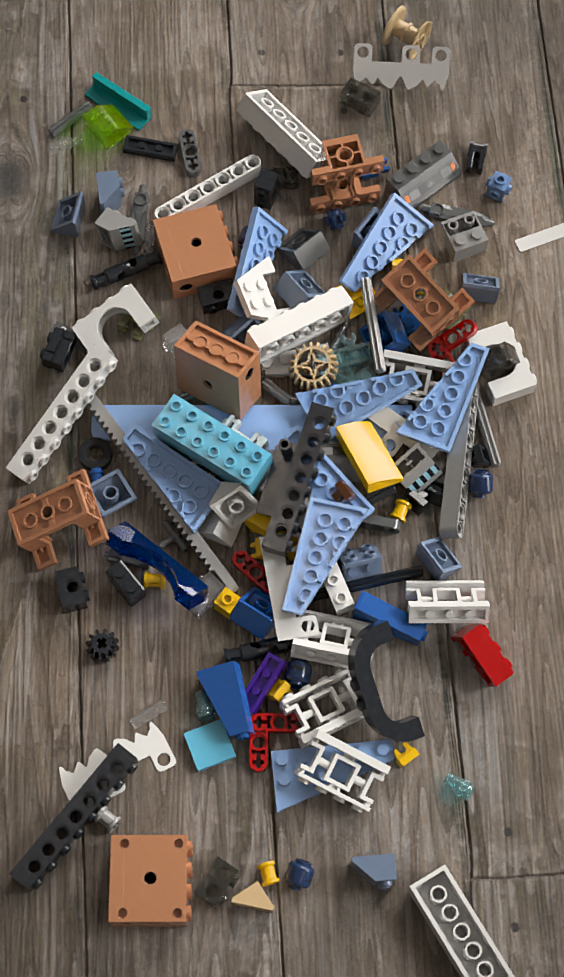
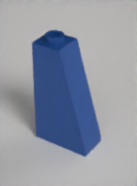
M362 590L354 608V620L369 623L387 620L394 637L419 646L420 641H425L428 630H425L427 623H409L408 613Z
M230 661L196 671L197 677L229 736L237 739V741L248 739L249 735L255 734L240 664Z

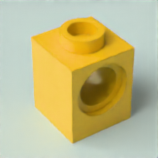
M225 587L214 601V609L229 619L241 597Z

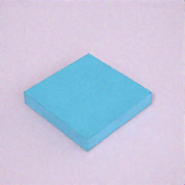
M221 719L184 733L198 772L236 758Z

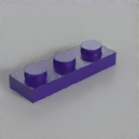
M268 652L245 689L249 710L253 714L257 713L287 664L270 652Z

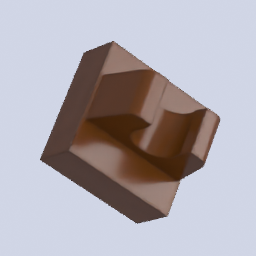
M340 480L335 484L338 490L331 495L335 502L340 503L344 499L351 502L356 498V495L345 481Z

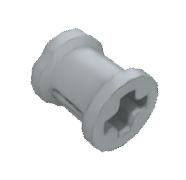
M104 806L97 813L94 820L100 822L108 829L109 833H112L120 824L122 818L116 817L108 810L107 806Z

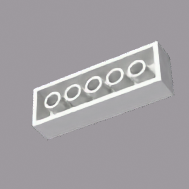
M267 89L244 94L236 111L268 143L272 144L276 151L282 154L288 160V163L294 166L303 177L311 178V169L320 168L322 142Z
M342 286L331 288L321 296L316 295L310 301L302 302L291 310H285L275 318L270 317L258 326H251L247 330L244 345L260 352V364L342 325L343 322H348L354 302Z
M446 865L441 866L409 886L408 892L460 977H514Z

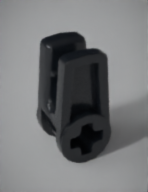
M470 140L466 167L467 173L471 172L474 165L473 159L477 158L476 173L478 175L482 174L488 143L484 142V144Z

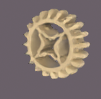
M309 342V347L302 344V350L296 348L297 355L291 354L293 360L288 362L291 366L288 368V371L291 373L290 378L295 379L294 384H300V389L306 387L307 391H311V388H325L324 384L331 386L330 379H336L334 374L338 373L336 367L339 366L338 361H335L337 356L332 355L333 350H327V345L325 344L320 348L319 342L315 346H313L312 342ZM315 355L323 356L327 361L317 360ZM309 356L306 362L301 363L305 357ZM313 361H314V364L316 365V366H315L316 369H314V374H313V371L311 370V368H312L311 365H313ZM327 369L326 373L318 378L319 373ZM299 373L310 374L312 380L302 377Z

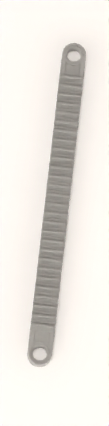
M94 394L93 400L88 403L91 407L92 416H95L96 421L100 423L101 428H104L109 439L117 446L118 451H121L122 456L125 457L130 467L134 469L135 474H138L144 486H147L152 497L160 504L161 509H164L165 514L169 516L170 521H173L179 533H182L183 538L187 540V544L191 545L192 551H195L196 556L200 557L201 563H204L205 568L209 569L210 575H216L224 587L235 593L239 590L236 582L198 531L193 534L128 449L122 439L125 433L96 394Z

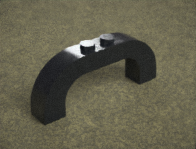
M379 620L363 628L354 638L349 650L348 669L352 679L350 680V685L358 698L356 704L358 709L362 711L368 725L379 735L401 742L417 740L425 736L419 717L411 715L400 720H391L383 709L370 667L373 652L380 645L394 640L389 622L387 620Z

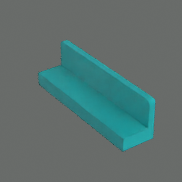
M98 72L93 74V85L85 93V96L134 129L140 131L152 118L151 107Z

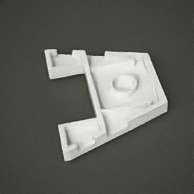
M270 256L263 259L233 283L247 318L265 321L270 317L275 318L285 310H291L290 307L276 309L274 300L267 287V282L263 277L276 272Z

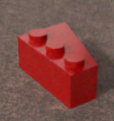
M481 623L468 624L450 638L453 642L458 641L464 648L462 653L465 657L469 655L475 664L474 668L488 686L496 687L514 674V671L511 669L513 666L506 657H503L500 652L501 647L489 636L490 631L485 625Z

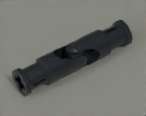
M155 249L154 252L139 255L104 269V272L94 276L90 275V280L94 289L98 290L99 287L106 284L111 285L146 271L153 265L163 264L158 249Z
M276 636L260 640L259 642L241 644L237 648L228 650L223 648L226 663L230 661L247 662L260 657H266L268 652L274 655L286 653L292 649L293 639L278 641ZM268 644H273L275 647L269 650Z

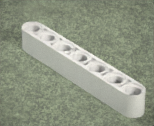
M249 155L156 208L155 219L206 207L255 179L261 172L260 158L256 155Z

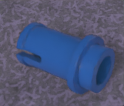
M102 468L90 469L89 476L91 477V482L100 479L104 475Z

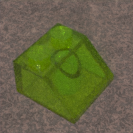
M113 104L97 105L82 116L86 127L106 150L134 130V127Z

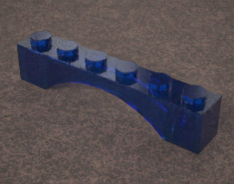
M127 521L109 529V540H107L106 544L119 555L138 559L158 570L171 585L175 600L188 611L206 600L209 586Z

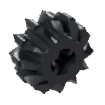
M96 629V636L90 634L89 638L91 641H86L85 643L89 647L86 649V652L91 654L92 660L98 657L99 663H102L103 658L110 662L109 656L115 658L116 653L114 651L120 649L116 645L119 640L114 638V632H110L107 635V629H104L102 634H100L99 630ZM101 643L102 645H104V643L106 644V647L104 649L103 647H101V649L99 648V645Z

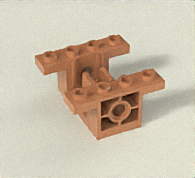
M358 134L322 141L320 168L311 169L312 185H321L324 196L309 199L310 213L319 214L335 208L341 209L342 207L357 206L362 203H373L380 200L381 190L379 184L362 188L359 177L383 171L385 162L383 155L365 158Z
M425 248L414 258L407 255L381 279L384 286L374 294L375 304L382 312L386 311L399 299L418 319L421 326L408 339L419 352L425 349L433 339L437 338L475 303V300L463 288L450 298L435 283L427 272L438 262ZM418 292H423L426 295L423 299L416 298Z
M84 469L66 476V483L37 497L36 494L31 493L16 500L17 506L7 511L18 546L33 553L37 569L40 571L58 564L51 543L53 540L49 537V534L74 523L83 528L90 547L109 540L87 472Z

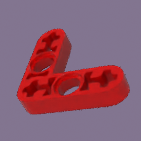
M465 319L433 339L428 345L431 357L439 360L449 359L450 362H455L450 351L472 338L478 331L477 324L470 319ZM467 325H470V326H471V327H470V330H471L470 332L465 331V330L467 329V327H466ZM451 334L457 335V340L454 343H450L448 340ZM435 345L440 346L439 350L443 355L440 356V354L437 351H435Z
M256 713L251 717L252 723L256 722L258 718L261 719V722H268L267 718H271V728H267L268 724H261V728H257V725L253 724L255 734L250 735L249 765L253 772L262 773L267 768L268 733H295L296 730L300 729L297 728L296 724H291V729L287 728V718H291L292 723L297 722L298 718L295 713H290L286 716L284 713ZM277 718L283 719L285 722L284 727L276 728L273 725L274 720ZM262 738L265 742L262 748L254 747V739ZM265 752V754H261V762H264V764H261L260 768H256V764H253V762H256L257 753Z

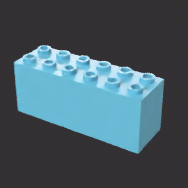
M173 394L152 424L155 434L160 441L222 480L241 483L253 497L268 477L273 463L271 453Z

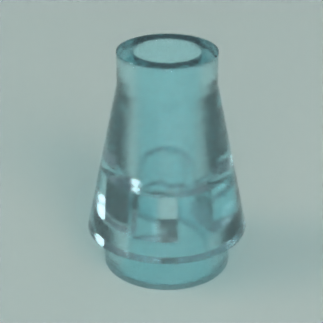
M197 691L194 694L196 717L200 722L210 721L215 717V709L206 691Z
M451 772L444 780V783L451 788L460 800L464 799L467 801L475 791L472 782L460 778Z

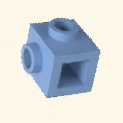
M495 171L492 177H488L485 184L488 187L486 196L502 203L505 195H509L512 185L510 183L512 177Z

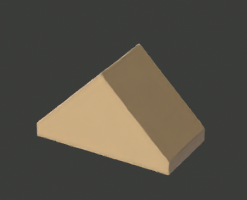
M258 881L232 898V905L273 913L274 910L273 904Z

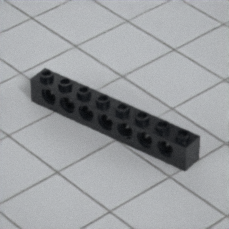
M315 402L311 403L262 542L263 551L286 557L287 552L292 551L294 541H292L293 535L298 533L300 515L303 516L306 510L304 503L306 498L311 496L313 489L311 486L312 480H316L318 476V463L323 461L325 451H323L324 446L329 444L331 438L329 431L331 426L334 427L337 421L335 410L332 407ZM317 424L324 425L322 429L314 428ZM311 441L318 442V445L315 447H310L308 444ZM305 459L312 460V462L309 465H304L302 463ZM300 476L306 478L302 483L296 482V479ZM293 494L300 496L296 501H292L289 498ZM287 512L293 513L290 519H285L283 516ZM281 530L287 532L284 537H278L277 533Z
M117 743L9 874L30 892L33 889L37 890L44 882L42 878L46 873L50 874L58 864L56 861L60 856L64 857L70 851V844L74 839L78 840L85 832L84 827L88 822L91 824L94 821L98 810L108 805L112 799L110 797L112 793L122 788L128 774L132 775L138 768L137 757ZM115 765L122 766V770L118 774L111 772ZM102 781L109 783L108 788L105 790L98 789V785ZM89 797L95 798V803L92 806L85 805V800ZM80 813L82 815L81 820L78 823H73L71 821L72 816ZM61 830H68V836L65 839H58V833ZM48 846L54 847V853L51 856L44 855V850ZM36 862L40 863V870L32 873L30 871L31 865Z

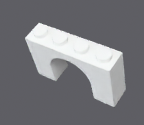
M129 284L122 287L116 295L107 298L100 307L91 310L90 314L85 318L79 319L71 328L88 352L96 343L115 356L102 334L103 326L108 318L118 313L129 314L144 333L160 322L134 286Z
M507 321L479 330L472 338L464 342L466 348L472 342L489 348L488 353H502L513 364L514 370L511 374L488 382L486 393L492 406L533 393L537 385L536 376L531 373L527 358L523 357L522 347L519 342H516L514 330L512 327H509Z

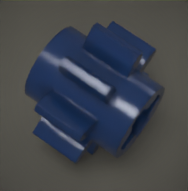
M340 208L328 210L327 216L323 217L325 225L327 227L330 226L331 230L344 227L343 222L347 221L345 212H340Z

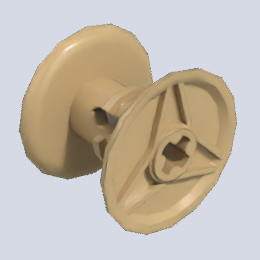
M400 6L388 21L381 43L382 45H388L397 37L401 42L419 46L422 50L431 33L432 21H426L417 29L413 23L408 24L404 21L407 10L405 6ZM408 49L407 56L409 60H413L417 56L416 50Z

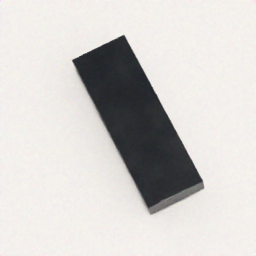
M126 135L122 150L123 153L175 162L178 144Z

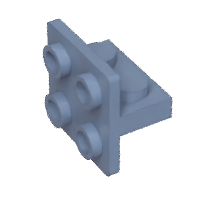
M363 544L360 548L355 549L345 548L339 557L345 582L383 573L381 566L383 558L374 544Z

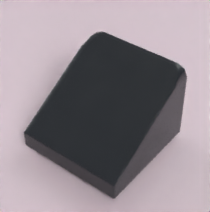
M434 480L426 491L429 495L425 499L429 503L441 507L444 484Z

